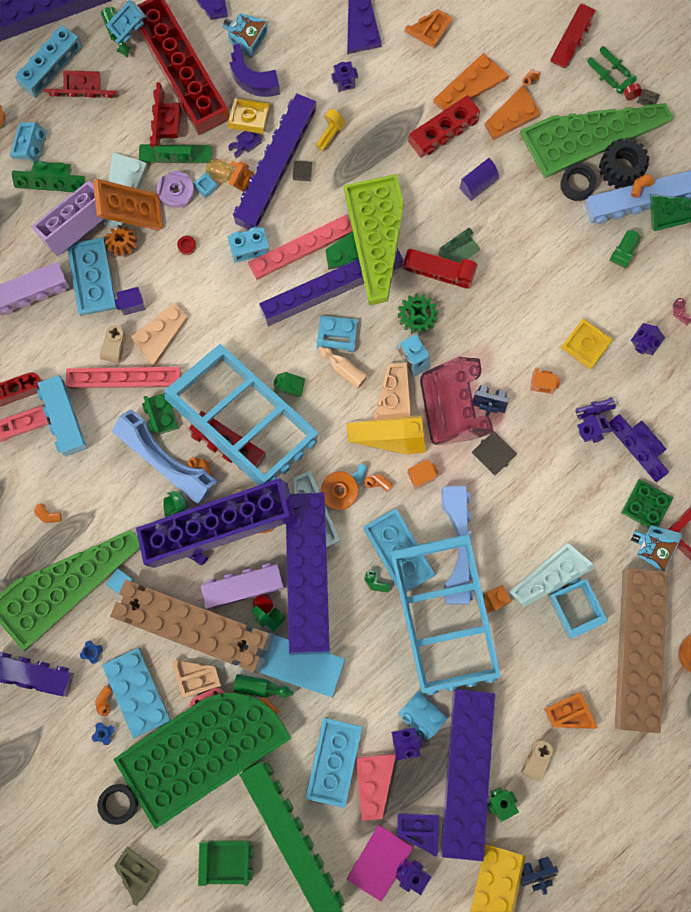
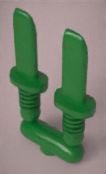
M602 46L599 49L600 53L613 65L611 68L613 70L617 68L620 73L628 78L618 86V82L609 75L611 71H606L592 57L588 58L587 63L601 76L599 78L600 81L606 80L612 88H616L618 94H622L628 86L636 81V76L630 75L631 72L622 65V59L618 60L606 47Z

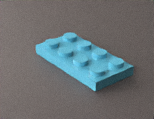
M104 238L72 244L68 248L78 314L83 316L117 309Z
M395 508L365 525L363 530L399 590L391 551L418 544ZM424 555L399 560L406 592L435 576Z
M136 648L102 665L133 738L171 721L140 648Z
M323 718L305 799L345 808L362 726Z

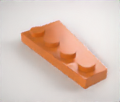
M482 53L434 98L433 103L444 111L466 95L470 98L478 97L480 93L487 89L490 90L496 84L508 80L509 75L486 54Z

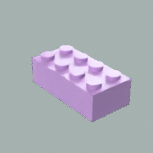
M87 181L31 226L42 242L57 257L66 252L72 244L78 242L83 235L93 230L104 219L97 217L93 184Z

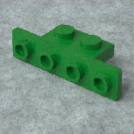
M140 144L139 161L145 163L210 164L212 163V146L161 144L153 148L150 144Z
M35 161L30 172L12 171L11 173L14 187L22 189L75 192L86 183L85 176L70 175L72 171L71 164H64L62 162Z

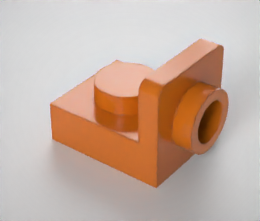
M232 161L231 165L236 169L228 184L244 192L254 173L248 169L249 165L246 163Z

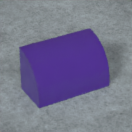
M490 158L486 159L461 179L459 189L470 201L474 200L499 180V173Z

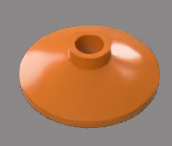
M342 471L333 472L323 480L321 493H325V503L330 508L344 510L351 507L357 500L358 485L350 474ZM340 487L344 488L343 494L339 493Z

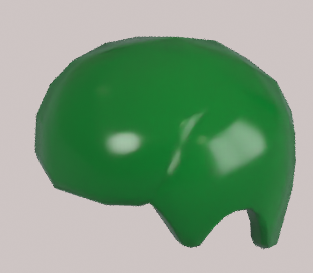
M177 491L167 492L170 495L163 499L165 517L187 510V502L182 493Z

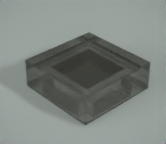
M643 89L637 103L643 106L656 104L660 95Z
M294 161L293 180L311 182L312 162Z

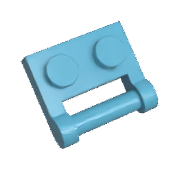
M320 316L317 349L324 347L354 352L357 319ZM324 336L350 339V341H329L324 340Z

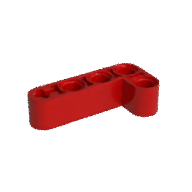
M407 249L402 268L408 272L466 289L471 288L478 264L472 260L463 259L461 263L415 249Z
M30 372L1 382L0 407L37 394L39 389L38 382L43 380L38 374ZM19 386V390L16 393H12L13 388Z

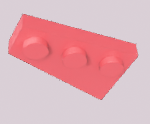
M395 754L356 758L362 821L382 819L396 757Z

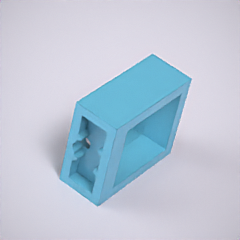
M580 578L569 582V587L565 589L560 587L553 591L552 595L548 596L568 639L575 638L608 622L587 578L582 581ZM581 587L596 618L572 629L557 597Z

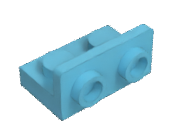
M36 122L19 123L9 156L13 159H29L33 163L35 161L38 162L47 131Z

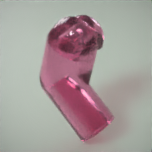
M678 298L673 303V315L685 325H688L691 322V316L685 313L686 301L683 298Z

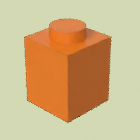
M426 460L409 468L407 474L414 488L417 489L435 481L438 470L434 463L431 464L429 460Z

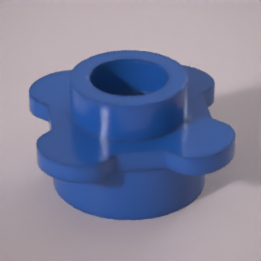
M87 641L82 652H80V658L87 659L91 664H95L98 662L99 654L103 652V647L101 645H94L92 641Z
M99 722L95 725L96 731L92 735V740L109 745L115 729L113 726H106Z

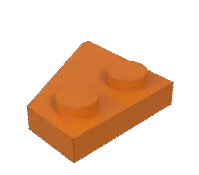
M437 9L431 12L430 15L418 19L417 23L411 26L407 25L405 32L434 49L453 18Z
M581 692L544 708L552 727L598 728Z

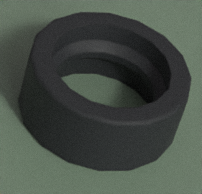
M585 164L571 165L562 176L560 181L561 190L568 199L583 201L592 195L597 184V176L594 170ZM573 174L585 176L589 181L588 188L584 191L572 189L568 184L569 177Z
M123 784L112 785L105 789L99 796L97 803L98 813L102 820L112 825L123 824L130 820L138 807V800L129 786ZM115 792L124 793L130 802L127 813L119 817L112 816L106 809L108 797Z

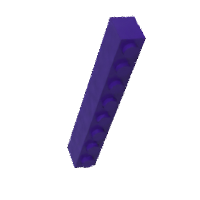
M296 93L294 99H290L287 113L282 115L279 128L273 132L271 144H268L265 148L263 160L260 159L257 164L256 174L252 175L249 180L250 186L248 190L243 192L239 207L236 206L234 209L235 224L248 230L259 226L317 110L316 101Z
M398 248L394 270L401 268L403 264V258ZM359 259L259 303L260 311L267 325H273L364 284Z

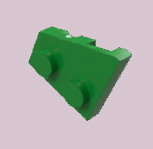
M353 231L325 249L328 269L339 268L359 259Z

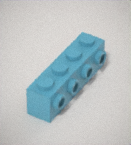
M61 25L58 30L53 32L51 38L41 45L40 50L30 57L28 63L17 72L15 78L19 86L36 98L80 50L82 45L79 38Z
M58 375L38 382L39 389L37 393L40 400H44L45 407H43L45 416L50 418L51 424H49L52 435H55L57 438L55 442L57 451L67 457L88 449L63 378Z

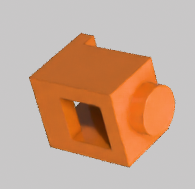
M535 368L532 373L530 391L553 394L559 388L560 378L551 371L544 370L539 372V368Z

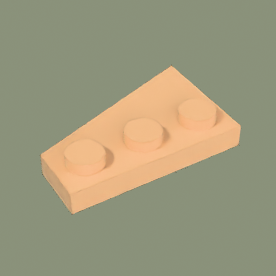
M174 303L133 334L131 339L151 364L155 366L161 354L168 348L167 346L186 322L187 317Z
M407 362L387 365L373 420L411 416Z

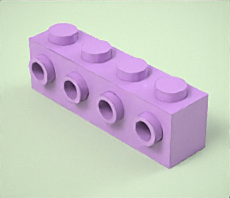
M55 262L0 284V315H8L17 308L28 307L32 302L37 300L43 301L52 294H60L67 288H70L60 264Z
M273 563L264 564L262 569L254 570V568L243 570L241 575L235 576V573L225 575L223 580L216 581V578L205 581V585H201L204 602L208 610L284 589L278 565H273Z

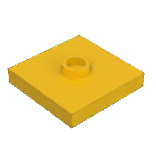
M234 98L227 123L228 129L263 134L270 110V103Z
M583 318L560 349L591 370L613 339Z

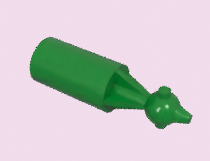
M107 7L101 11L105 26L117 13L114 7ZM106 26L111 40L115 41L117 37ZM121 42L118 44L119 48L116 49L117 53L120 52L127 58L131 46Z
M237 674L235 678L233 692L263 698L279 694L281 698L294 695V692L287 686L278 688L267 679Z

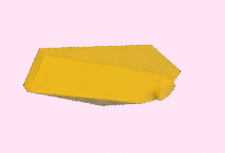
M422 415L346 423L348 442L406 455L426 453Z

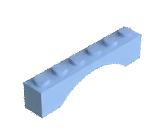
M132 409L119 416L112 430L119 439L195 503L200 504L209 497L218 481L203 469L185 466L171 458L154 440L146 421Z
M466 486L442 487V510L451 520L456 535L469 534L471 541V530H468L467 522L471 521V513L467 511V503H470V492H466ZM465 546L458 547L455 569L444 585V589L468 584L469 580H472ZM473 590L444 596L445 605L470 604V600H473Z

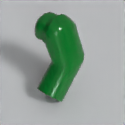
M373 570L366 572L364 580L371 590L389 592L390 583L380 582Z

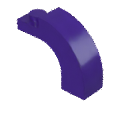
M240 43L234 44V52L231 53L232 62H229L231 74L237 85L247 93L259 97L280 95L276 70L266 72L251 70L243 60Z

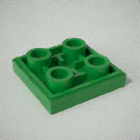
M639 479L628 497L621 514L647 528H650V526L659 527L673 497Z

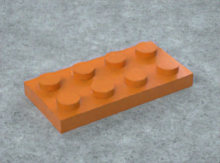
M101 179L93 181L97 217L157 231L163 228L158 194Z

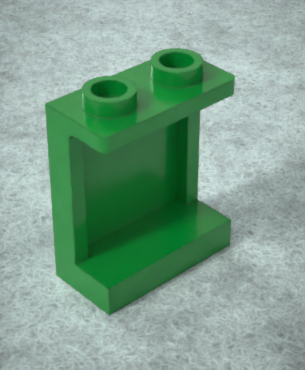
M201 840L199 842L198 886H207V884H244V886H248L249 880H253V867H250V859L254 857V846H250V840Z

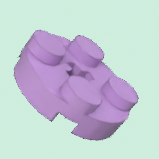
M171 171L165 177L162 176L158 181L157 193L161 202L166 206L184 208L188 206L194 196V186L189 176L185 173ZM175 186H178L180 190L177 193H173V191L171 190L174 189Z

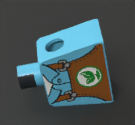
M242 13L237 16L235 21L226 18L223 23V29L228 30L229 42L232 45L240 43L241 51L250 58L254 56L268 32L267 21Z
M417 334L405 339L396 346L404 362H407V367L413 377L430 369V356Z
M650 526L647 534L635 530L631 541L641 545L637 554L639 557L665 572L682 534Z

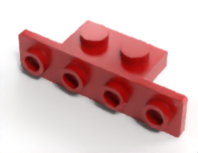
M582 3L579 4L550 62L562 68L567 67L577 46L581 47L585 39L584 33H588L592 26L591 20L596 12L595 9Z
M63 70L64 89H43V92L49 93L50 97H60V93H67V97H78V94H85L87 98H96V94H103V98H114V95H119L116 90H101L99 71Z
M160 82L156 83V89L153 90L155 105H152V113L154 119L151 120L152 136L149 139L150 146L153 148L154 146L161 145V139L179 138L180 103H164V90Z

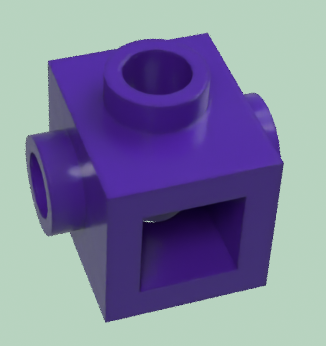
M351 61L333 65L334 73H331L333 84H336L338 92L355 88L358 73L356 67L353 68Z
M642 323L632 337L631 342L638 353L653 355L665 337L658 326Z
M605 414L589 415L583 418L584 422L577 425L579 434L584 442L593 441V443H597L604 439V435L612 432Z
M415 727L391 732L396 760L420 756L419 748L423 747L421 735H417Z
M407 859L399 865L395 876L400 881L399 886L407 892L413 890L419 895L423 893L432 877L423 870L424 866L416 860L410 862Z

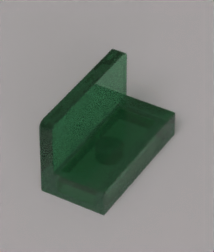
M470 227L440 247L438 255L441 258L461 263L463 259L471 258L480 251L479 246L472 239L474 232Z

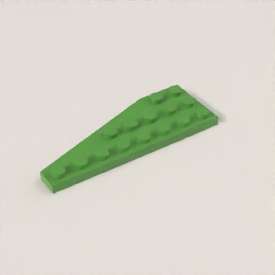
M666 103L644 105L640 108L626 107L623 110L590 111L587 114L578 115L573 113L561 117L555 115L520 130V135L545 179L567 169L571 165L579 164L605 152L607 146L614 140L616 142L619 138L623 140L630 138L632 140L672 122L674 117Z
M132 530L126 531L106 542L92 546L90 549L76 553L47 568L15 580L0 594V625L23 651H26L140 549L137 535Z

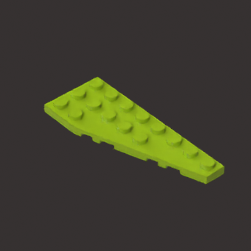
M397 174L343 185L369 306L388 302L404 210V201Z

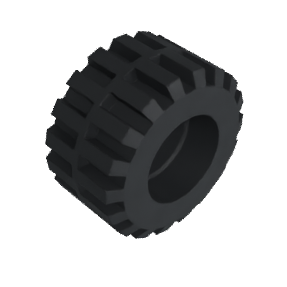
M619 138L617 142L615 140L607 146L599 164V168H601L599 172L600 175H604L602 178L604 182L607 180L608 185H614L615 189L634 185L635 180L643 176L649 167L648 161L650 158L647 156V149H643L644 145L642 143L637 144L635 139L630 141V138L625 140ZM616 159L628 160L633 168H621L616 163Z

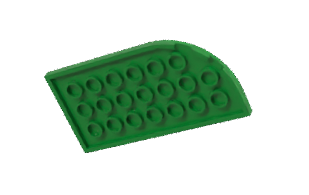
M222 693L198 702L113 760L154 829H157L292 739L278 715L264 702L246 694Z

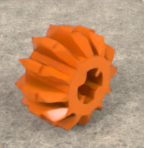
M117 225L116 230L111 228V234H106L107 240L105 241L106 246H109V252H114L115 256L121 253L122 257H125L126 252L132 254L131 248L136 249L137 247L135 244L137 237L134 236V231L132 229L129 230L126 225L122 229L120 225Z

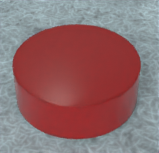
M634 83L628 86L623 94L626 100H633L642 94L643 89L640 84Z
M182 236L177 242V247L183 255H191L196 250V242L191 236Z
M266 594L259 595L253 600V607H259L266 614L273 608L272 598Z

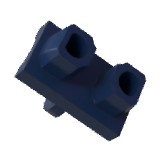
M480 385L478 390L475 391L472 405L485 410V416L489 417L490 412L505 413L509 398H507V392L499 389L494 395L489 393L487 386Z
M549 857L538 860L541 871L535 873L531 863L524 864L520 881L522 887L538 882V884L532 885L533 891L541 890L543 895L548 894L547 887L553 886L551 879L544 880L557 876L558 873L557 867L553 866Z

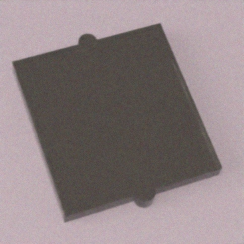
M495 431L485 440L482 439L481 443L471 452L494 476L504 467H508V463L517 455Z

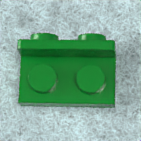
M165 393L150 398L148 396L143 397L145 402L142 403L145 414L149 413L150 420L147 422L151 431H154L158 436L179 429L172 406L165 399Z

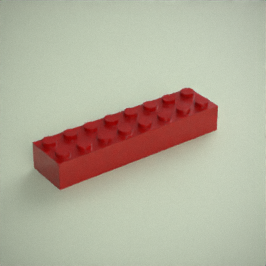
M146 0L138 4L137 6L146 15V18L142 21L144 24L138 31L197 134L200 135L228 121L229 111L166 1Z

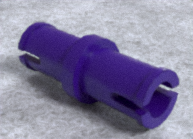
M613 398L600 402L593 401L590 405L576 408V414L584 412L576 416L579 420H582L592 414L595 416L600 415L602 412L614 410L616 408L615 404H607L615 401Z

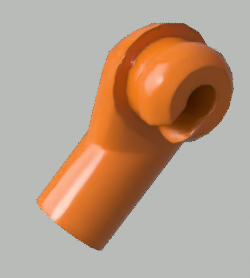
M535 69L530 70L522 79L523 85L528 86L532 80L538 81L540 72L535 71Z
M645 174L635 180L631 192L633 198L640 197L644 186L650 187L654 184L655 179L652 175Z
M191 457L188 460L190 467L203 469L213 477L206 460L197 457Z
M381 474L367 476L364 481L367 488L380 486L386 492H389L394 486Z
M42 503L35 506L34 514L43 523L62 522L61 512L49 513Z
M106 685L95 699L97 713L103 717L108 716L110 713L108 698L113 692Z

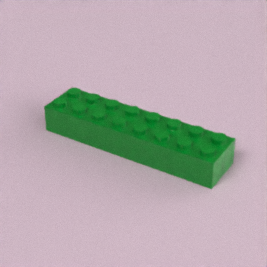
M262 760L240 773L239 775L313 912H343L345 900L339 890L337 892L334 890L335 882L329 872L325 873L323 869L324 862L320 854L317 853L315 855L313 851L314 844L310 836H305L302 831L304 827L299 816L295 818L293 815L294 807L289 798H284L282 794L284 789L280 781L274 780L272 776L274 770L270 763H265Z

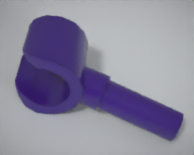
M198 553L197 556L187 557L199 565H204L208 560L202 553Z

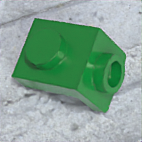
M288 372L277 374L273 383L275 386L274 392H284L301 397L305 378Z
M257 606L251 611L256 616L254 620L262 628L266 625L273 632L286 619V616L277 608H274L269 615H266Z

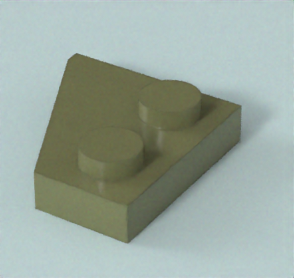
M128 847L125 848L114 865L118 875L122 878L124 887L132 898L133 904L137 906L160 870Z

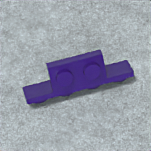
M618 414L609 422L612 432L655 482H658L669 473L668 469L657 458L667 449L643 421L631 427L621 414Z

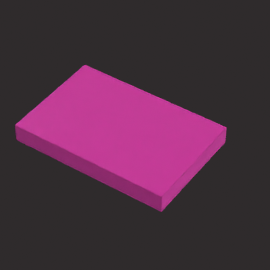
M378 824L346 880L382 902L396 878L397 868L407 859L413 846Z

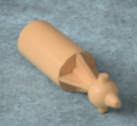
M318 348L321 356L324 359L330 360L334 371L357 389L363 385L368 377L367 374L347 358L333 355L331 349Z

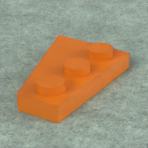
M522 85L485 122V128L492 139L495 140L539 118L541 112L524 85Z

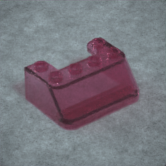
M456 357L423 372L421 375L420 385L430 440L433 444L445 445L471 441L494 432L492 421L489 417L480 416L476 418L470 382L477 380L481 375L482 368L479 358Z

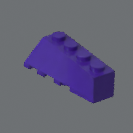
M0 652V683L15 684L22 688L36 689V691L68 697L74 673L68 672L69 668L57 665V669L49 667L50 663L38 661V664L30 663L31 659L19 656V659L16 660L11 658L12 654Z

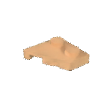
M177 660L172 661L182 698L221 686L216 667Z

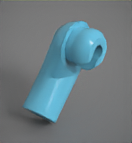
M359 464L356 473L350 474L357 484L362 482L368 467Z

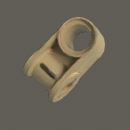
M111 325L107 328L100 351L101 360L121 362L126 335L120 326ZM118 332L119 336L117 335L115 338H113L112 335H116Z
M543 740L534 742L528 757L523 763L521 773L541 782L553 754L552 746ZM544 747V749H546V752L541 753L540 751H538V748Z

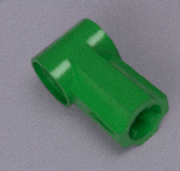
M627 230L609 261L626 269L634 255V250L640 242L641 236L634 230Z

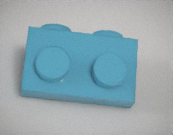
M128 0L106 26L117 37L115 40L117 44L121 42L126 43L133 36L131 33L143 26L144 23L142 21L146 18V15L133 0Z
M420 691L398 712L402 720L412 728L415 727L417 734L421 735V738H424L426 741L434 736L448 719Z

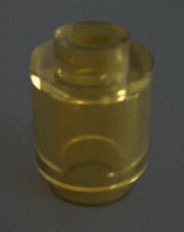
M211 158L206 166V172L210 176L225 183L231 179L234 173L232 165L217 158Z

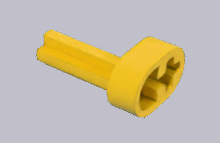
M331 108L324 116L329 126L315 145L322 152L326 149L336 132H340L346 124L342 115Z

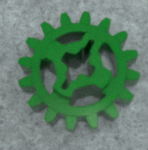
M416 293L415 298L409 295L408 301L402 300L403 306L398 308V311H400L398 318H402L399 324H405V331L410 328L411 334L417 331L418 335H420L421 330L428 333V327L434 328V323L438 319L436 317L438 310H434L436 303L431 304L432 298L426 300L425 294L419 298ZM427 309L430 311V318L429 315L426 314ZM406 311L410 315L409 319L406 318Z

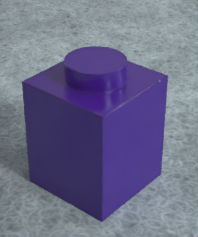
M139 287L116 292L118 299H115L117 310L122 311L123 315L146 310Z

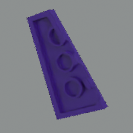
M348 0L347 54L382 47L371 0Z

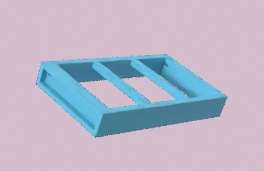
M221 344L216 346L165 389V399L257 485L276 480L281 473L283 475L287 473L294 461H300L305 454L304 452L308 448L311 450L318 443L319 432ZM223 360L245 381L204 417H201L179 396ZM251 385L275 409L232 446L208 422ZM282 413L306 437L264 475L239 450Z
M469 534L392 550L391 557L422 693L433 695L437 694L438 690L441 689L452 691L458 689L460 685L466 684V687L477 685L479 681L485 680L486 683L497 681V678L501 677ZM465 546L473 583L407 597L399 560ZM475 589L483 626L417 640L409 603ZM485 633L493 669L426 682L419 646Z

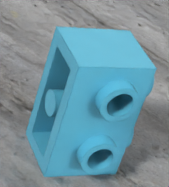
M253 227L249 231H237L228 236L234 263L257 258L269 252L264 227Z

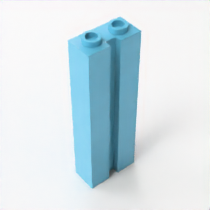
M270 634L274 638L269 651L263 650L261 658L265 659L260 673L333 697L345 659L332 654L290 655L289 640ZM244 644L243 649L247 650L249 646Z

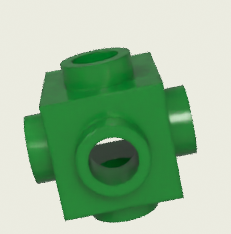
M499 787L490 792L488 808L492 815L496 814L499 821L503 822L519 813L515 805L518 801L512 791L509 792L506 788L502 789ZM504 800V804L500 806V802Z

